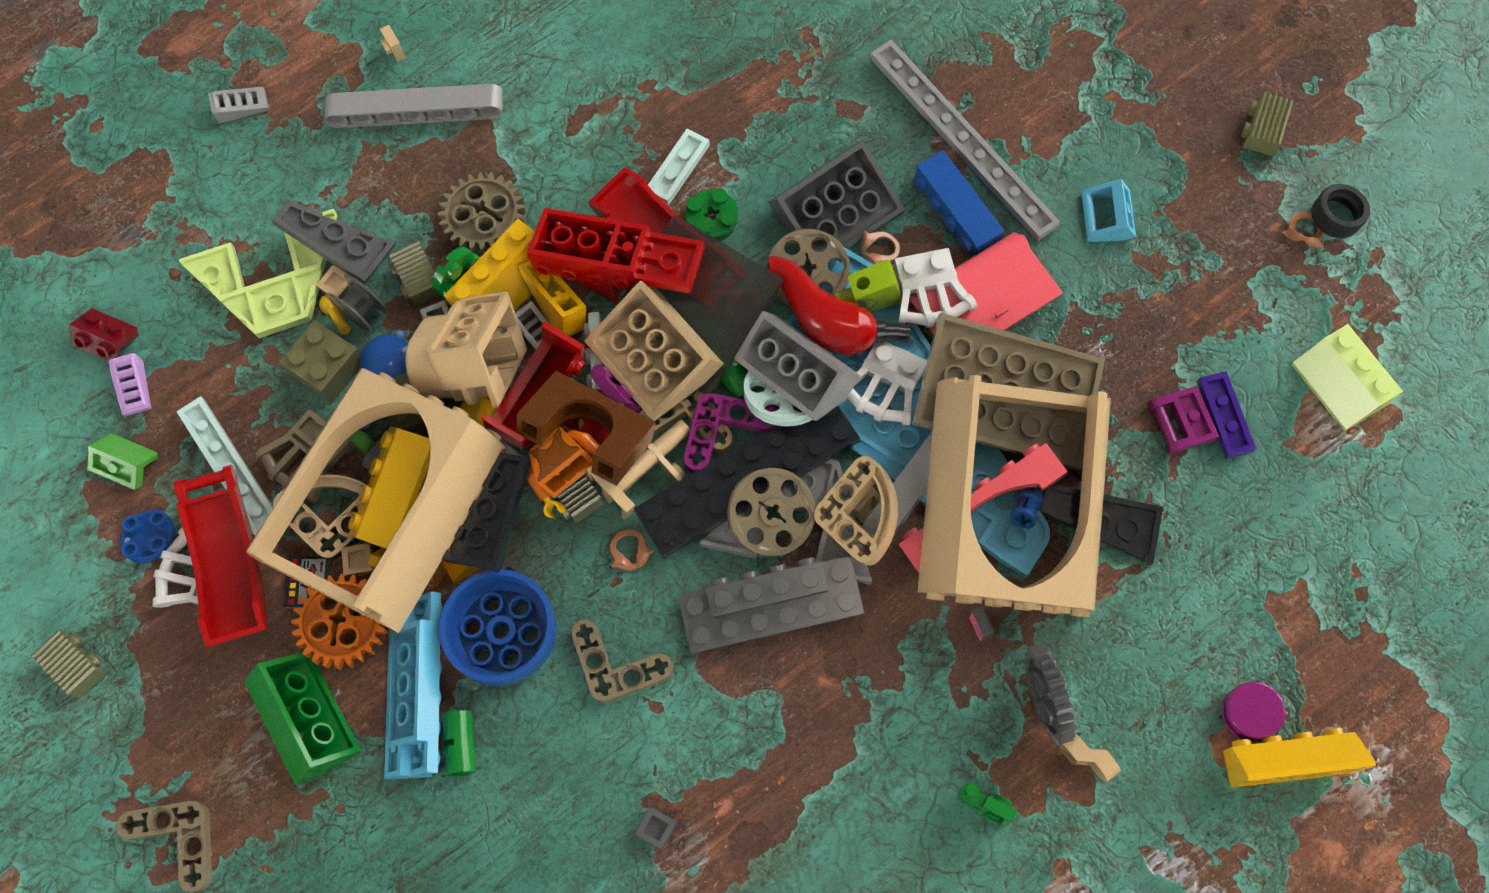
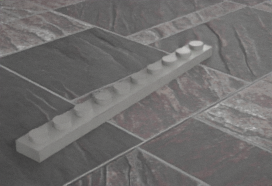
M892 40L871 52L870 59L1037 242L1059 227L1060 221Z

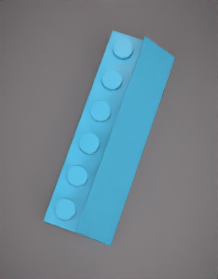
M428 592L420 596L399 633L389 629L384 779L432 777V774L438 773L440 762L438 736L441 729L439 722V705L441 702L439 683L442 670L439 623L443 610L441 593Z

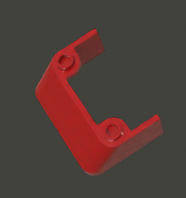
M545 321L541 326L543 340L494 416L491 418L484 414L481 418L485 429L498 433L502 437L501 440L522 450H525L527 446L533 448L536 443L516 433L517 413L555 371L571 378L573 375L578 377L586 364L582 360L584 357V345Z

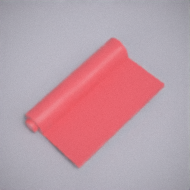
M1012 232L954 268L957 272V280L966 292L973 296L978 305V308L972 312L967 311L958 318L1004 331L1063 294L1062 290L1029 248L1026 237L1016 232ZM946 286L945 291L949 305L952 308L961 301L952 289ZM936 289L927 290L926 295L932 313L941 311ZM914 293L909 297L908 311L922 314L917 293ZM936 323L934 327L929 328L932 334H934Z

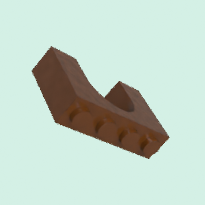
M555 371L517 413L516 433L541 446L551 433L567 420L585 418L601 424L607 430L609 436L593 454L591 473L617 486L652 442L656 422L600 394L598 391L590 389L573 378Z

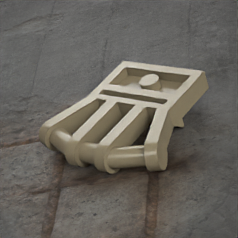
M311 409L283 437L260 448L255 453L258 460L263 462L268 472V479L273 483L278 482L282 486V490L286 488L296 472L295 470L288 477L285 474L286 470L303 452L305 454L308 453L327 423ZM348 439L335 451L320 475H327L328 471L334 469V465L353 445ZM294 444L276 464L273 458L274 454ZM321 488L311 490L306 497L307 501L318 502L321 496Z

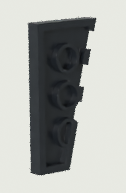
M500 452L482 485L484 488L477 501H473L469 508V516L462 527L459 526L454 535L456 539L453 545L443 555V561L500 572L531 462L528 457Z
M1053 484L1044 490L1041 513L1076 529L1081 490ZM1104 495L1100 541L1152 565L1155 558L1163 507Z

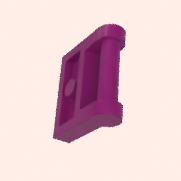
M595 365L591 369V378L608 398L623 404L637 413L643 410L633 399V393L624 384L620 383L605 366Z
M1197 386L1152 399L1147 403L1149 411L1154 413L1167 443L1165 448L1168 455H1175L1183 450L1216 441L1219 437ZM1171 405L1185 437L1184 439H1177L1164 407Z

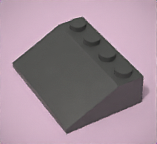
M864 141L851 145L768 201L781 224L789 233L802 229L820 230L832 235L846 249L863 238L864 231L868 233L873 232L905 210ZM816 240L812 243L811 247L816 252H823L827 248V244L823 240Z

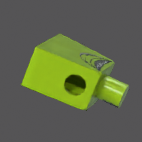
M890 258L848 276L850 288L835 293L837 298L856 302L857 306L864 307L870 312L899 305L902 301Z

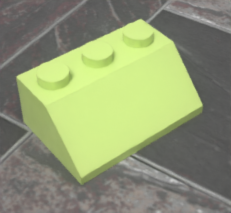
M1348 324L1322 339L1291 364L1344 432L1389 405L1403 392Z

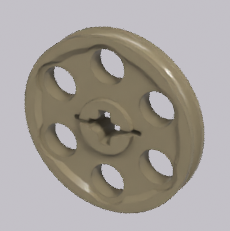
M802 229L791 232L781 238L770 252L769 256H777L793 261L803 270L806 265V256H808L811 269H814L812 270L811 279L818 286L822 284L829 285L833 290L831 295L835 297V293L844 290L848 284L850 272L848 255L842 244L826 232L816 229ZM816 240H823L827 244V248L823 252H816L811 247L812 243ZM789 243H795L799 246L800 250L795 255H789L784 251L785 246ZM831 261H839L843 264L844 268L838 273H833L828 269V264ZM768 279L775 296L790 307L786 296L778 284Z
M779 468L756 470L742 478L730 495L727 507L729 526L738 542L748 550L765 556L784 555L801 546L811 533L815 522V502L808 486L794 473ZM757 477L765 478L768 484L766 491L761 494L756 493L752 486L753 481ZM786 480L793 481L796 486L795 493L790 497L784 496L781 491V485ZM741 500L747 501L751 508L750 513L746 517H739L735 510L737 503ZM758 502L769 507L776 505L775 512L784 522L775 517L767 519L768 512ZM797 507H803L807 512V518L802 523H796L792 517L793 511ZM753 527L759 528L762 533L761 541L757 544H751L747 539V533ZM782 530L787 531L790 535V542L785 547L778 546L775 540L777 533Z

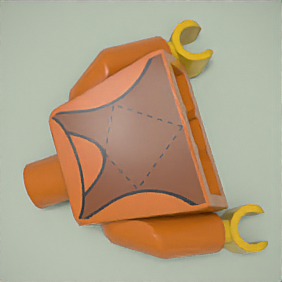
M557 427L541 446L536 444L529 451L531 463L527 480L539 501H544L543 511L549 518L556 519L552 512L554 506L557 507L560 513H565L566 511L564 504L553 501L551 496L553 498L557 497L584 475L586 469L592 465L593 454L600 447V444L588 433L576 430L566 432L561 427Z

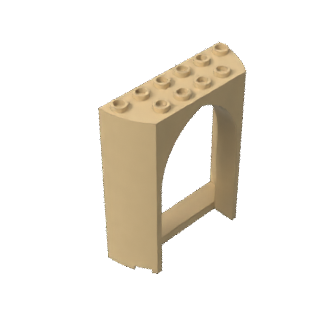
M361 368L253 538L246 553L271 568L399 633L442 561L443 555L452 544L459 526L462 527L469 515L470 506L480 496L484 488L482 485L500 452L505 453L507 448L500 442L502 437L498 433L482 427L476 421L469 418V414L456 406H453L452 409L443 406L444 402L432 395L426 398L409 384L405 383L402 387L395 383V379L383 372L377 375ZM412 413L421 415L430 440V464L425 483L359 596L272 552L325 466L344 441L362 427L378 419L396 414Z
M969 375V380L953 377L937 382L918 592L927 593L926 599L944 601L945 596L956 597L955 602L982 604V600H985V606L1001 608L1012 607L1013 603L1016 610L1041 611V607H1043V613H1063L1076 617L1090 618V612L1095 611L1111 398H1107L1106 392L1100 391L1090 396L985 383L981 382L982 376ZM979 399L1087 413L1080 508L1074 538L1063 559L1049 574L1023 588L1005 579L990 564L981 550L973 529L970 507Z

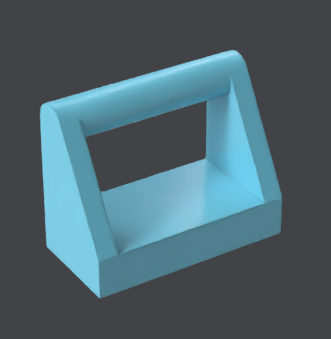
M1122 179L1081 191L1088 242L1121 241L1136 238L1130 189ZM1093 198H1113L1116 218L1115 226L1097 230Z

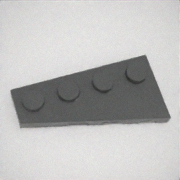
M290 200L286 202L272 219L273 225L364 285L396 245V241L388 238L386 240L375 236L373 232L347 225V222L339 219L333 220L323 216V213Z

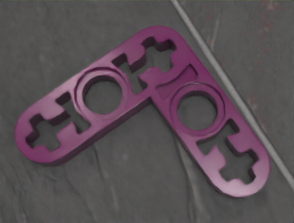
M707 393L701 396L697 402L684 454L686 469L694 473L697 470L703 469L711 462L720 424L759 433L774 425L769 423L761 424V420L756 416L753 417V422H749L750 410L745 400ZM709 402H713L716 409H712L709 421L705 419L706 408L704 406H708ZM767 405V406L765 407V410H767V411H770V412H775V411H776V409H774V408H773L772 406H770V405ZM735 407H741L746 412L745 416L740 420L733 419L729 414ZM701 427H707L711 430L712 435L707 440H700L695 435L696 431ZM698 446L702 448L701 458L704 462H699L698 466H695L690 458L696 457Z

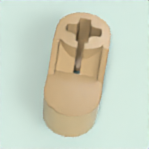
M1075 734L1074 741L1059 745V748L1072 765H1089L1105 783L1121 772L1119 765L1107 750L1089 749L1077 734Z

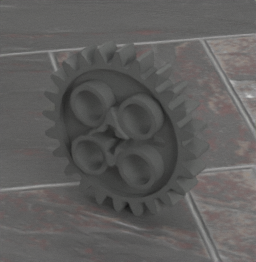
M1041 643L1026 648L1027 652H1025L1026 677L1031 693L1035 698V708L1038 717L1044 724V728H1047L1049 737H1052L1053 742H1056L1057 745L1074 741L1076 737L1074 733L1076 728L1073 723L1075 721L1074 711L1069 700V693L1065 690L1062 671L1056 664L1055 658H1052L1051 651L1047 650L1046 645Z

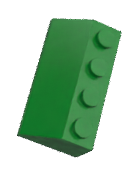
M303 652L258 663L244 681L295 785L322 776L361 751L317 664L312 662L313 656L307 658L302 654Z

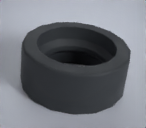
M1335 184L1327 187L1318 196L1311 208V216L1315 225L1323 233L1341 239L1351 237L1357 233L1367 222L1370 215V205L1366 197L1358 189L1345 184ZM1335 201L1345 205L1352 212L1354 221H1344L1335 217L1330 212L1327 202Z

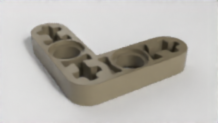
M584 619L576 622L572 628V639L590 693L599 703H610L664 683L674 673V665L670 657L661 653L612 670L600 632L595 623ZM587 627L589 631L593 630V633L589 634L592 645L594 646L598 643L599 646L589 647L582 652V648H587V645L582 637L578 638V635L582 634V628ZM595 653L600 654L603 657L602 665L597 669H590L587 666V658ZM661 661L663 665L668 664V667L664 669L665 674L659 675L657 671L649 674L651 680L646 682V675L641 668L642 666L646 665L647 670L650 671L656 668V662ZM634 670L640 673V682L632 687L627 686L624 683V677L627 672ZM602 674L604 682L607 685H612V688L608 689L609 695L603 696L601 692L596 693V690L600 689V683L597 677L591 680V676Z
M187 801L132 810L123 813L116 823V831L124 839L140 840L177 833L178 881L180 887L187 892L199 893L209 886L212 879L210 813L205 804ZM193 809L194 811H199V817H195L193 821L187 819L180 820L179 814H191ZM167 812L170 816V823L166 828L159 829L156 826V819L159 814ZM133 820L146 822L147 827L139 826L133 828V831L127 830V825L131 824ZM199 838L201 849L196 855L192 856L187 851V845L191 839ZM189 860H190V861H199V860H201V862H202L201 864H196V863H195V865H188V861H189ZM195 872L201 874V879L197 880L196 883L189 882V877L193 876Z

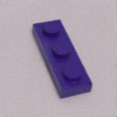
M1227 371L1200 377L1197 384L1219 435L1218 440L1225 459L1253 453L1256 450V446Z

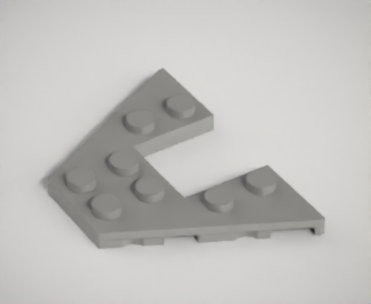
M830 459L800 477L812 493L815 509L842 477V470L838 460ZM792 482L783 487L781 491L784 496L790 497L795 493L796 486ZM846 487L842 491L843 500L849 499ZM836 500L834 501V504L838 505L839 508L843 506ZM758 502L765 508L767 512H769V506H764L763 504ZM797 507L794 510L807 513L803 507ZM748 508L747 510L741 512L740 514H738V516H748L751 508ZM829 510L825 513L828 520L833 517ZM851 512L849 515L855 520L854 513ZM728 521L713 529L700 542L701 547L753 559L758 557L757 553L748 550L738 542L730 529ZM849 525L843 529V540H849L853 536V526ZM757 527L751 528L747 533L748 541L751 544H757L761 541V530ZM823 529L816 562H825L851 556ZM861 542L857 544V546L863 549ZM851 556L857 582L871 585L872 578L868 566Z

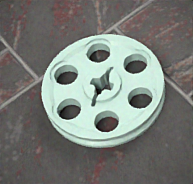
M748 371L744 380V399L749 410L757 418L778 426H796L813 420L804 412L795 411L793 409L795 406ZM754 386H762L765 388V390L763 392L756 393L751 391V388ZM773 404L777 405L779 409L775 412L765 410V407Z

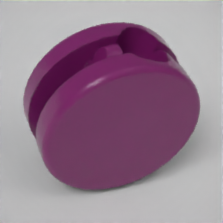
M1247 682L1234 688L1226 695L1222 704V718L1226 727L1233 735L1242 740L1250 739L1251 742H1257L1274 735L1280 730L1285 720V706L1280 695L1270 686L1260 682Z

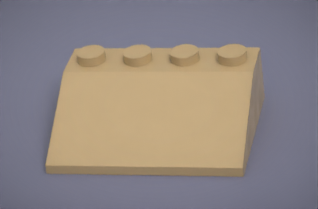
M639 281L584 340L615 378L633 393V399L653 421L704 385L724 364L655 287H650L643 281Z

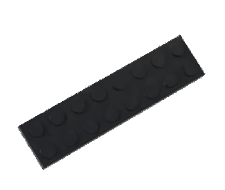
M836 406L817 421L811 420L796 426L774 425L709 463L703 469L697 470L636 506L634 512L661 556L665 559L728 521L727 507L730 495L738 482L746 475L764 468H779L794 473L800 478L859 443L860 437L839 406ZM757 477L753 481L752 486L756 493L761 494L766 491L768 484L765 478ZM784 481L781 485V489L787 486L788 484L792 483L793 481ZM745 500L738 502L735 507L737 515L750 508V505Z

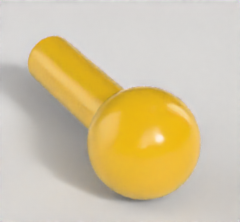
M327 294L322 296L319 301L320 310L324 314L331 316L342 335L348 334L351 329L341 311L331 303Z

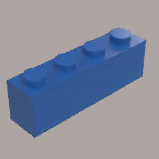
M944 150L916 165L914 177L916 187L921 192H925L933 210L939 211L944 218L945 226L950 232L956 234L961 248L966 253L969 252L974 257L1003 238V228Z

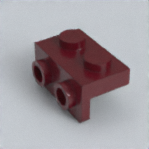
M93 308L69 324L72 345L107 361L120 357V350L138 337L137 327Z

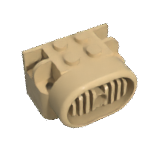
M508 291L463 298L455 302L447 314L426 317L421 321L410 338L406 349L408 379L411 386L416 388L420 395L426 398L432 395L438 399L453 398L455 401L465 400L468 405H477L480 398L489 397L493 408L499 407L527 351V346Z

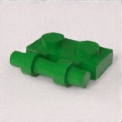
M966 783L958 791V800L963 805L975 810L977 814L1002 827L1012 823L1018 811L1012 808V802L1003 796L995 794L994 797L981 794L980 788L975 783Z

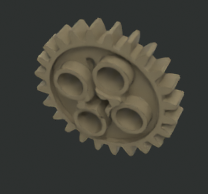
M479 172L478 179H474L469 174L468 182L466 183L462 179H458L460 186L457 188L451 185L452 194L444 193L443 196L446 202L439 203L442 210L438 213L441 220L439 223L442 230H444L446 238L451 240L453 246L459 244L460 247H469L474 253L480 248L484 254L487 248L491 247L517 219L525 223L523 216L526 214L523 197L520 196L518 187L514 188L511 180L505 183L502 175L495 180L492 172H490L487 178H484L482 172ZM501 205H504L503 208H501V209H496L497 207H499V206H501ZM464 217H469L465 221H460ZM487 227H492L488 231H483Z

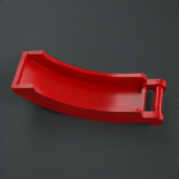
M624 167L588 201L589 206L598 217L649 225L650 231L654 233L704 241L705 249L690 294H683L700 304L710 314L718 308L717 304L740 281L744 282L749 277L746 269L733 261L727 251L705 238L682 220L654 193L641 176L627 167ZM728 272L732 273L709 297L706 295Z
M233 465L224 466L221 471L190 480L179 479L174 481V490L178 500L176 506L188 544L195 576L199 608L198 623L205 647L267 629L266 602L260 564L258 560L246 553L253 540V534ZM226 482L227 489L191 500L188 494L190 491Z

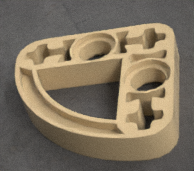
M869 456L857 458L814 511V519L817 524L854 559L864 565H874L883 557L894 536L898 519V501L893 482L885 469ZM865 466L870 470L868 475L864 474L862 470ZM854 478H857V480L861 482V485L857 484L852 480ZM876 483L881 498V516L873 538L849 514ZM847 486H852L854 489L852 497L848 500H843V489ZM836 500L843 506L839 508L838 505L834 504V501ZM828 510L831 512V515L833 516L830 520H828L827 516L825 515V513ZM849 525L853 526V536L849 540H843V529ZM861 542L868 546L871 554L869 556L865 555V551L857 546V544Z
M320 475L311 490L341 488L360 495L363 486L366 484L346 476ZM284 490L274 498L273 507ZM358 497L329 526L303 502L298 512H300L302 507L305 509V512L299 514L293 523L290 522L289 526L317 554L324 558H334L341 553V548L347 547L355 539V537L342 530L341 524L345 518L352 516L354 513L352 511L356 507L359 509L361 502ZM306 517H311L316 521V528L311 533H303L299 527L301 520ZM336 527L339 534L347 539L342 543L341 539L338 538L333 544L335 547L333 552L329 550L322 552L321 549L324 547L322 540H332L336 535L331 531Z

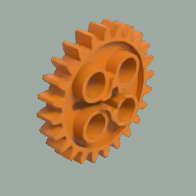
M342 573L337 582L331 575L328 576L329 582L356 596H359L367 583V580L363 579L358 584L356 575H352L349 581H347V578ZM309 587L307 588V592L310 595L309 598L299 597L300 602L304 605L302 608L293 609L294 612L300 615V618L291 620L293 625L299 627V629L292 632V635L296 638H301L296 643V646L300 649L305 648L302 654L307 658L313 655L312 662L318 665L323 660V666L329 669L334 662L335 667L341 670L343 663L346 662L349 667L353 668L354 659L358 658L362 663H365L364 654L368 652L371 655H375L372 646L374 644L383 645L378 637L379 635H387L388 631L380 623L364 615L354 616L353 609L337 602L333 609L326 610V604L331 598ZM346 619L345 623L340 622L338 625L336 624L337 620ZM328 626L327 634L322 638H317V631L321 627ZM350 633H356L355 641L352 644L345 645L346 636ZM335 639H336L337 642H336L335 646H331V644H332V643L335 641Z

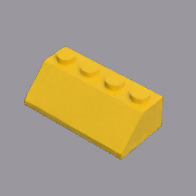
M517 219L444 295L450 308L455 302L463 298L508 291L515 313L520 310L533 295L519 272L518 265L529 261L527 250L535 231Z
M390 427L389 431H385L381 437L379 446L382 449L379 457L375 458L371 463L369 469L371 478L368 485L363 486L359 495L361 504L357 513L354 512L348 524V529H351L349 535L385 549L388 548L415 503L430 464L429 438L395 427Z
M1342 728L1323 731L1324 736L1313 737L1312 732L1297 733L1292 735V740L1282 741L1281 735L1270 736L1262 739L1263 743L1251 744L1250 739L1231 742L1232 747L1223 751L1231 788L1352 774L1374 767L1376 764L1374 758L1355 732L1343 733Z

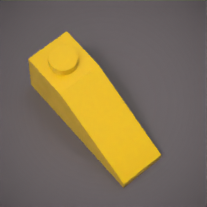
M530 260L518 265L519 272L551 326L568 336L584 330L586 305L560 276L552 274L542 275L535 272Z

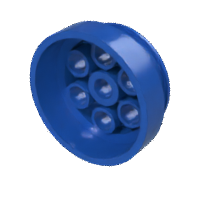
M503 569L500 572L484 571L462 582L446 601L439 623L440 641L448 660L469 679L488 686L515 684L534 674L549 657L557 632L556 615L553 606L539 585L521 573ZM493 600H499V608L493 612H488V604ZM528 604L529 609L524 615H516V609L519 605ZM473 623H480V630L474 635H468L469 627ZM501 627H509V634L503 639H498L496 636L497 631ZM537 630L539 632L538 638L534 642H525V636L529 631ZM484 649H489V658L484 662H478V654ZM512 653H518V662L513 666H507V657Z

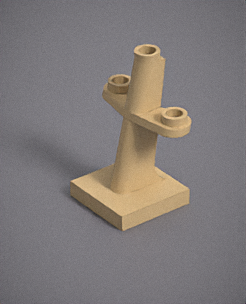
M682 420L675 423L656 441L650 443L617 486L591 473L592 465L586 469V478L590 483L595 480L602 487V497L609 504L615 501L622 508L621 517L626 520L634 513L635 504L626 496L625 492L657 463L675 483L686 476L680 466L676 463L671 465L665 459V456L690 434V428Z

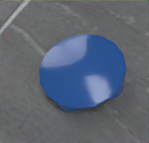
M388 334L374 338L367 343L361 353L360 368H364L377 375L383 372L392 378L407 373V341L399 336Z
M147 510L136 516L126 517L122 522L121 553L124 557L136 563H148L158 559L162 551H166L173 542L175 528L172 519L162 510Z

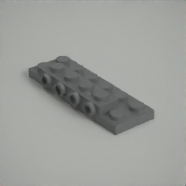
M851 556L825 562H815L814 557L797 561L798 567L787 569L786 564L776 565L768 568V574L759 576L757 571L740 574L741 580L729 582L728 577L711 581L712 587L678 595L690 654L863 615L864 609Z

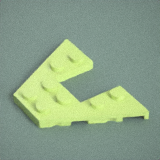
M334 209L322 212L323 216L337 220V213ZM285 233L295 271L246 287L235 247L231 242L181 258L179 262L258 338H262L312 320L319 292L316 284L323 276L326 259Z

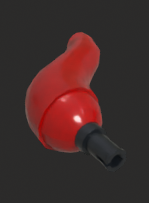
M768 256L767 278L778 284L786 296L799 326L807 337L822 348L835 354L852 357L853 354L862 353L869 349L874 342L883 343L884 340L908 342L910 337L909 324H887L884 320H875L870 311L864 307L857 306L856 302L842 300L820 288L793 261L777 256Z

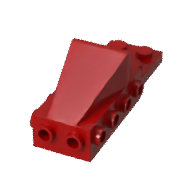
M544 208L528 247L527 258L530 260L533 270L539 274H552L574 280L609 301L618 303L622 289H633L639 281L645 282L650 287L690 294L705 244L704 241L651 232L649 225Z

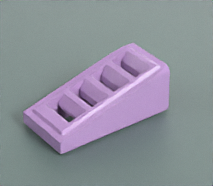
M135 353L110 359V372L122 415L126 417L150 410L151 403L143 360ZM135 376V379H131L128 381L124 380L126 378ZM138 387V390L126 392L128 389ZM141 398L140 401L128 404V400Z

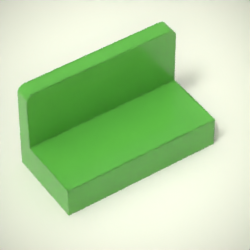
M109 434L89 445L87 470L136 490L143 485L144 466L156 460L158 453L115 434Z

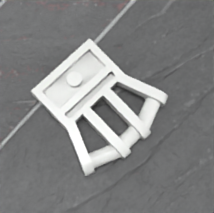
M949 248L894 259V266L902 293L898 324L912 323L925 325L926 328L934 327L940 313L959 317L967 311L972 312L978 308L976 300L966 292L957 280V272L954 269ZM946 286H949L961 301L952 308L948 302L945 291ZM936 289L941 311L932 313L926 291ZM917 293L922 314L908 312L910 294Z
M886 341L883 343L875 342L862 367L856 372L861 375L856 384L867 375L873 378L862 397L852 389L847 399L856 407L857 412L861 414L866 412L874 416V420L878 422L882 420L894 421L910 426L912 394L925 371L927 360ZM881 381L890 385V388L884 400L878 406L871 403L870 400ZM897 391L905 392L903 411L888 410Z
M183 527L177 532L179 536L166 551H162L160 556L163 560L159 570H155L153 575L156 587L153 607L162 608L189 602L198 605L195 578L171 573L174 563L192 566L190 556L179 554L187 544ZM168 582L190 586V592L168 595Z

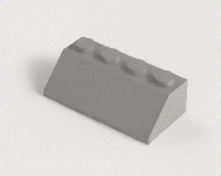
M762 311L734 357V360L814 421L819 420L845 401L861 376L783 318Z

